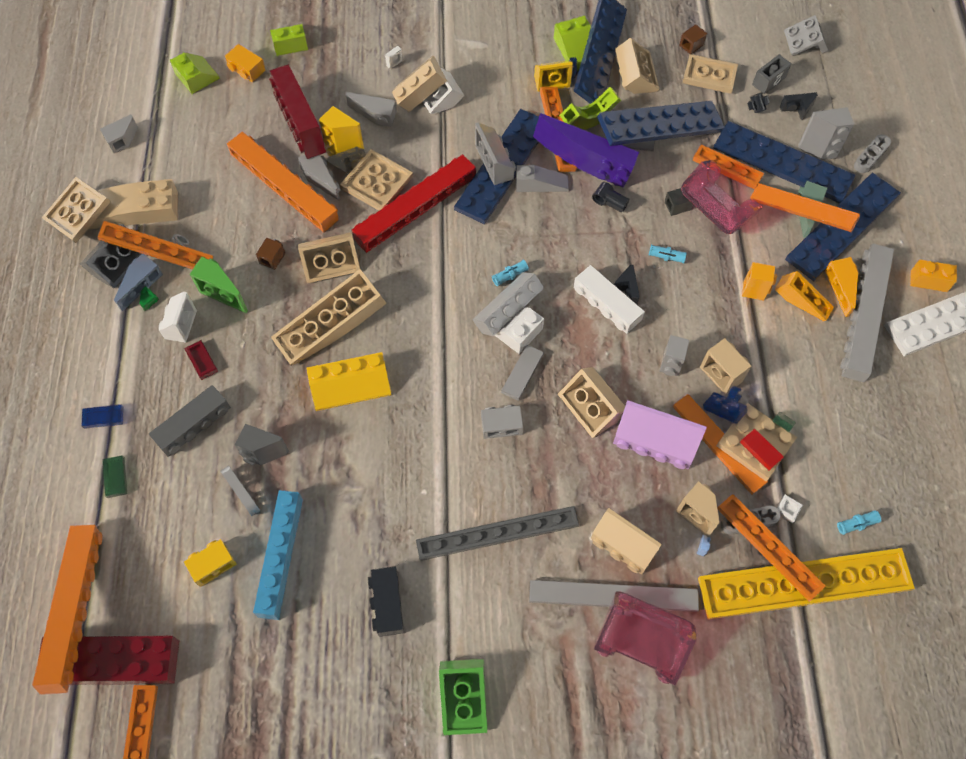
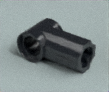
M602 182L592 195V199L596 204L601 206L606 204L621 213L625 211L630 201L629 198L614 191L612 185L607 182Z

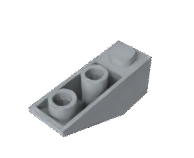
M305 155L298 157L300 167L307 181L335 199H340L338 193L341 191L337 181H333L332 178L334 176L331 169L326 168L327 162L324 156L318 155L306 159Z

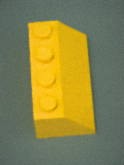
M382 352L306 368L316 411L391 396Z

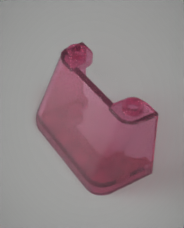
M713 160L703 161L683 182L681 186L682 194L722 232L733 234L758 214L763 207L753 199L746 200L739 205L715 183L721 175L719 166Z
M616 591L594 645V650L604 657L613 656L615 652H618L654 668L658 676L657 678L665 684L671 683L676 686L696 643V627L693 623L627 593Z

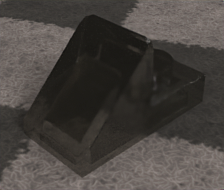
M355 147L328 157L327 161L341 170L350 173L353 170L351 163L359 162L360 158L365 157L366 154L364 149Z

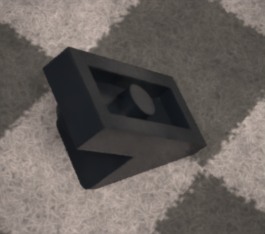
M814 92L784 95L780 104L781 112L798 110L800 120H802L812 108L818 94Z
M629 265L615 281L614 286L620 291L625 290V295L635 304H638L640 295L634 265Z

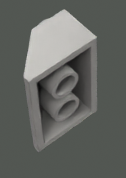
M848 107L813 112L798 145L799 148L819 159H833L837 157L854 126Z
M479 122L475 123V146L493 184L497 185L514 179L516 167L514 162L509 159L507 148L503 147L501 135H498L492 127Z

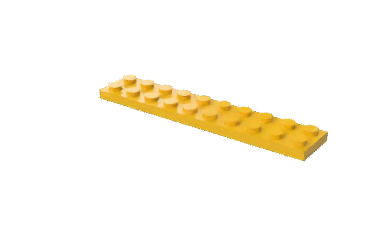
M902 548L802 562L826 586L810 602L774 566L698 577L707 620L912 591L915 589Z

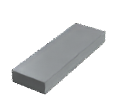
M526 345L501 393L519 401L544 352Z

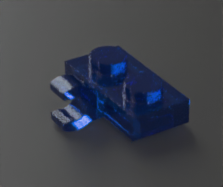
M736 386L730 389L728 397L713 392L703 404L704 410L735 424L748 411L746 405L738 402L742 395L738 394L741 388Z

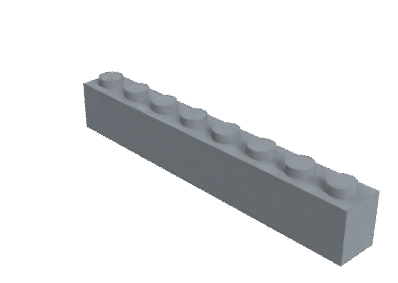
M872 243L868 250L865 249L862 260H864V264H862L859 271L861 279L857 283L856 306L850 316L852 325L849 326L847 331L849 340L846 342L843 350L846 355L840 365V368L843 369L841 375L843 377L865 382L871 375L894 253L892 248Z

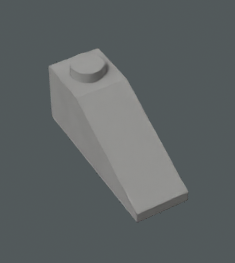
M346 92L347 104L350 108L377 125L392 127L397 112L395 100Z
M535 165L516 166V192H568L569 190L568 175Z

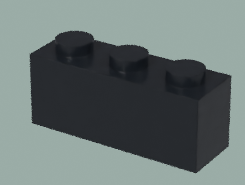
M394 566L371 570V576L368 577L369 589H373V597H370L371 610H375V618L372 619L373 632L377 631L379 637L404 634L397 568Z

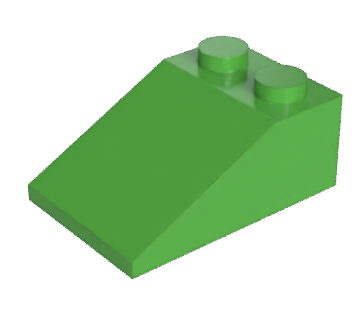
M201 257L190 273L199 293L247 313L248 310L240 292L221 269L218 262L211 258Z
M484 659L441 661L439 681L443 735L488 733Z

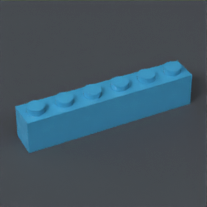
M282 490L278 492L253 613L258 618L279 620L303 503L299 492Z

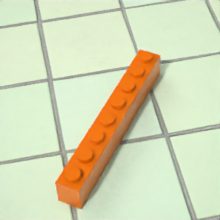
M241 132L227 143L229 152L235 159L323 233L339 220L338 209L334 204H329L323 195L317 194L308 183L305 184L285 164L282 165L273 154L270 155L250 135L247 136Z
M76 525L69 528L32 684L39 694L68 693L69 684L73 682V665L78 659L77 647L78 642L82 639V623L86 620L87 601L91 598L90 586L91 582L95 579L94 567L95 563L99 560L98 548L103 541L102 533L99 532L96 525Z

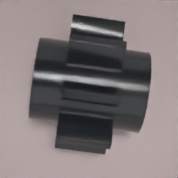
M762 92L750 96L751 101H748L747 105L749 111L754 110V113L762 112L767 109L766 105L770 103L768 95L763 96Z

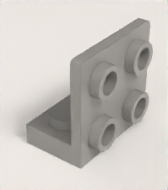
M816 15L784 30L792 56L813 46L816 49L820 48L821 53L828 51Z

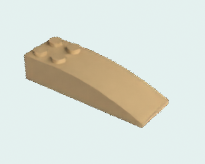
M173 180L136 182L98 190L97 192L111 202L89 229L101 228L104 221L126 226L178 220V191Z
M359 269L271 338L292 366L335 342L387 303L361 269Z

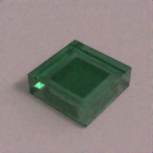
M780 411L773 419V422L789 432L796 424L795 421Z

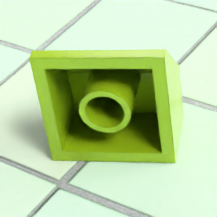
M303 24L270 30L276 56L308 50Z
M183 52L170 59L176 76L191 94L220 79L219 75L203 56Z

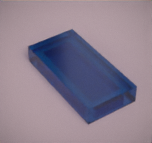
M120 404L82 408L81 426L83 429L123 425L124 407Z

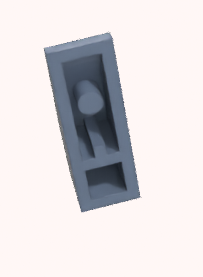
M144 254L135 258L129 265L114 301L121 311L141 295V290L145 286L149 288L163 275L159 266Z

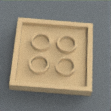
M371 149L342 181L340 188L379 211L397 197L413 178V172Z
M75 177L42 218L77 243L111 201Z
M747 403L716 446L767 481L779 463L768 471L740 441L753 429H756L785 456L797 437Z

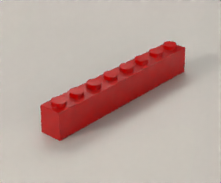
M463 154L458 158H454L449 164L439 168L431 176H427L424 181L414 185L403 195H399L396 200L386 204L378 212L371 214L368 219L356 224L351 229L353 239L366 253L468 184L476 175V167Z

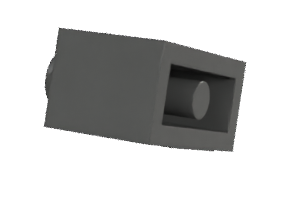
M778 54L756 72L752 85L763 94H766L787 77L792 63Z

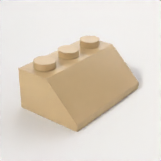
M629 38L615 49L617 54L616 60L620 67L619 72L623 80L622 85L626 90L631 91L633 94L657 92L660 90L650 51L632 38Z
M432 56L398 84L392 93L397 104L410 112L447 82V79L436 58Z
M351 232L298 244L307 283L355 273L360 269Z
M593 367L581 369L558 393L559 397L592 438H595L616 424L622 418L625 405Z
M610 508L607 509L591 536L595 546L600 549H606L615 560H622L632 572H639L640 574H643L662 545Z

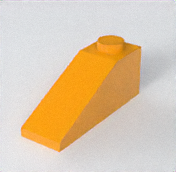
M851 257L830 261L825 270L845 317H849L856 306L858 268Z
M798 271L782 276L775 288L787 302L822 321H827L834 308Z

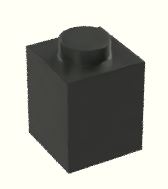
M687 186L667 192L665 204L671 216L690 211L694 202V196Z

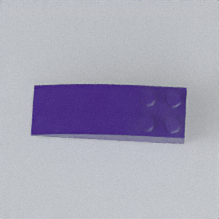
M540 113L533 134L536 140L569 164L598 179L608 181L623 188L639 154L638 151L623 145L610 146L608 140L542 113Z

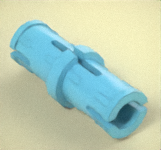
M652 244L649 251V256L683 264L687 252L673 250L668 246L664 248ZM661 251L669 254H674L676 256H670L659 252Z
M522 260L511 267H505V270L493 275L492 280L496 286H499L508 280H514L517 275L528 271L529 267L526 261Z
M876 510L863 515L857 514L851 519L838 522L837 527L842 535L855 530L862 531L867 526L880 523L881 516Z

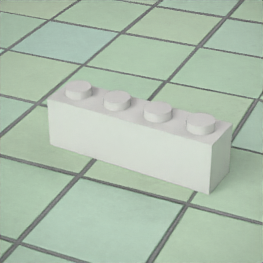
M591 265L575 278V291L588 299V302L593 307L596 306L604 317L612 320L619 330H623L628 334L642 321L645 311Z

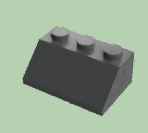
M100 241L80 265L98 280L115 288L124 278L129 265L142 253Z

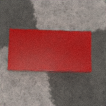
M753 429L740 441L768 471L784 458L756 429Z

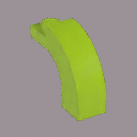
M609 87L600 97L587 106L578 107L571 103L560 114V117L565 123L586 130L600 124L597 118L598 114L611 111L621 99L614 89Z

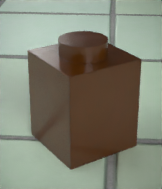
M695 24L682 33L679 46L689 54H692L704 46L708 33Z
M266 237L257 251L256 257L259 264L275 270L284 257L285 250L280 241Z

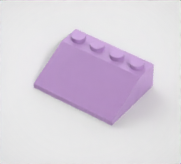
M627 400L613 444H616L621 449L633 450L641 456L648 455L654 457L655 460L662 463L674 464L679 469H689L706 431V426Z

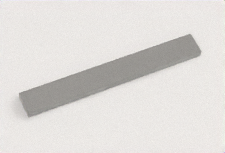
M530 580L529 603L698 612L699 610L698 589Z

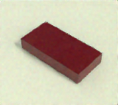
M202 340L184 348L201 380L219 372Z

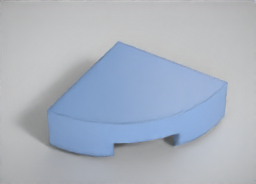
M702 535L697 551L698 555L705 556L710 548V537Z

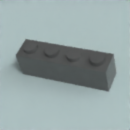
M211 385L152 430L149 435L166 456L169 457L171 454L177 453L185 443L192 441L203 429L209 428L217 418L224 416L231 407L219 391Z

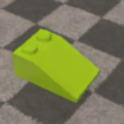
M585 15L556 23L554 28V40L565 61L573 63L572 73L578 72L591 29Z

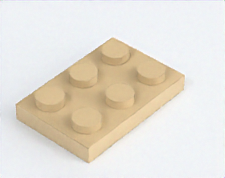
M690 54L682 83L731 94L738 64Z

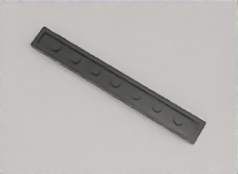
M575 506L416 539L419 560L423 561L579 527V521Z

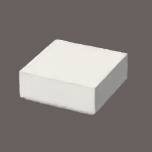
M399 46L385 54L386 65L390 69L403 61L402 50Z
M784 495L777 509L782 518L793 523L803 505Z

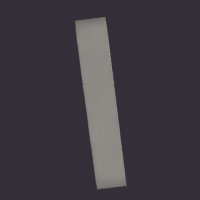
M883 134L878 135L854 163L855 170L860 173L868 172L886 152L891 144V139ZM873 151L877 156H871L868 152Z
M229 465L222 469L220 472L250 515L253 516L259 512L260 509Z
M774 506L750 510L766 527L775 525L780 519V512ZM768 512L770 515H774L772 520L770 517L761 520V517L765 516ZM724 517L721 522L722 530L730 535L740 533L735 527L732 529L731 526H727L729 521Z

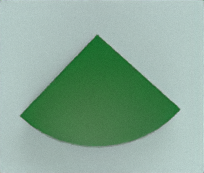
M147 286L141 290L139 301L143 310L146 311L159 300Z

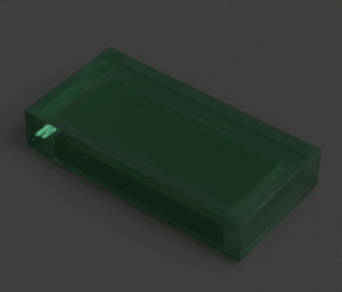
M121 455L102 459L105 497L112 498L127 495L125 457Z

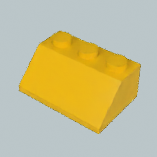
M332 106L319 119L327 154L339 161L363 159L365 150L360 123Z

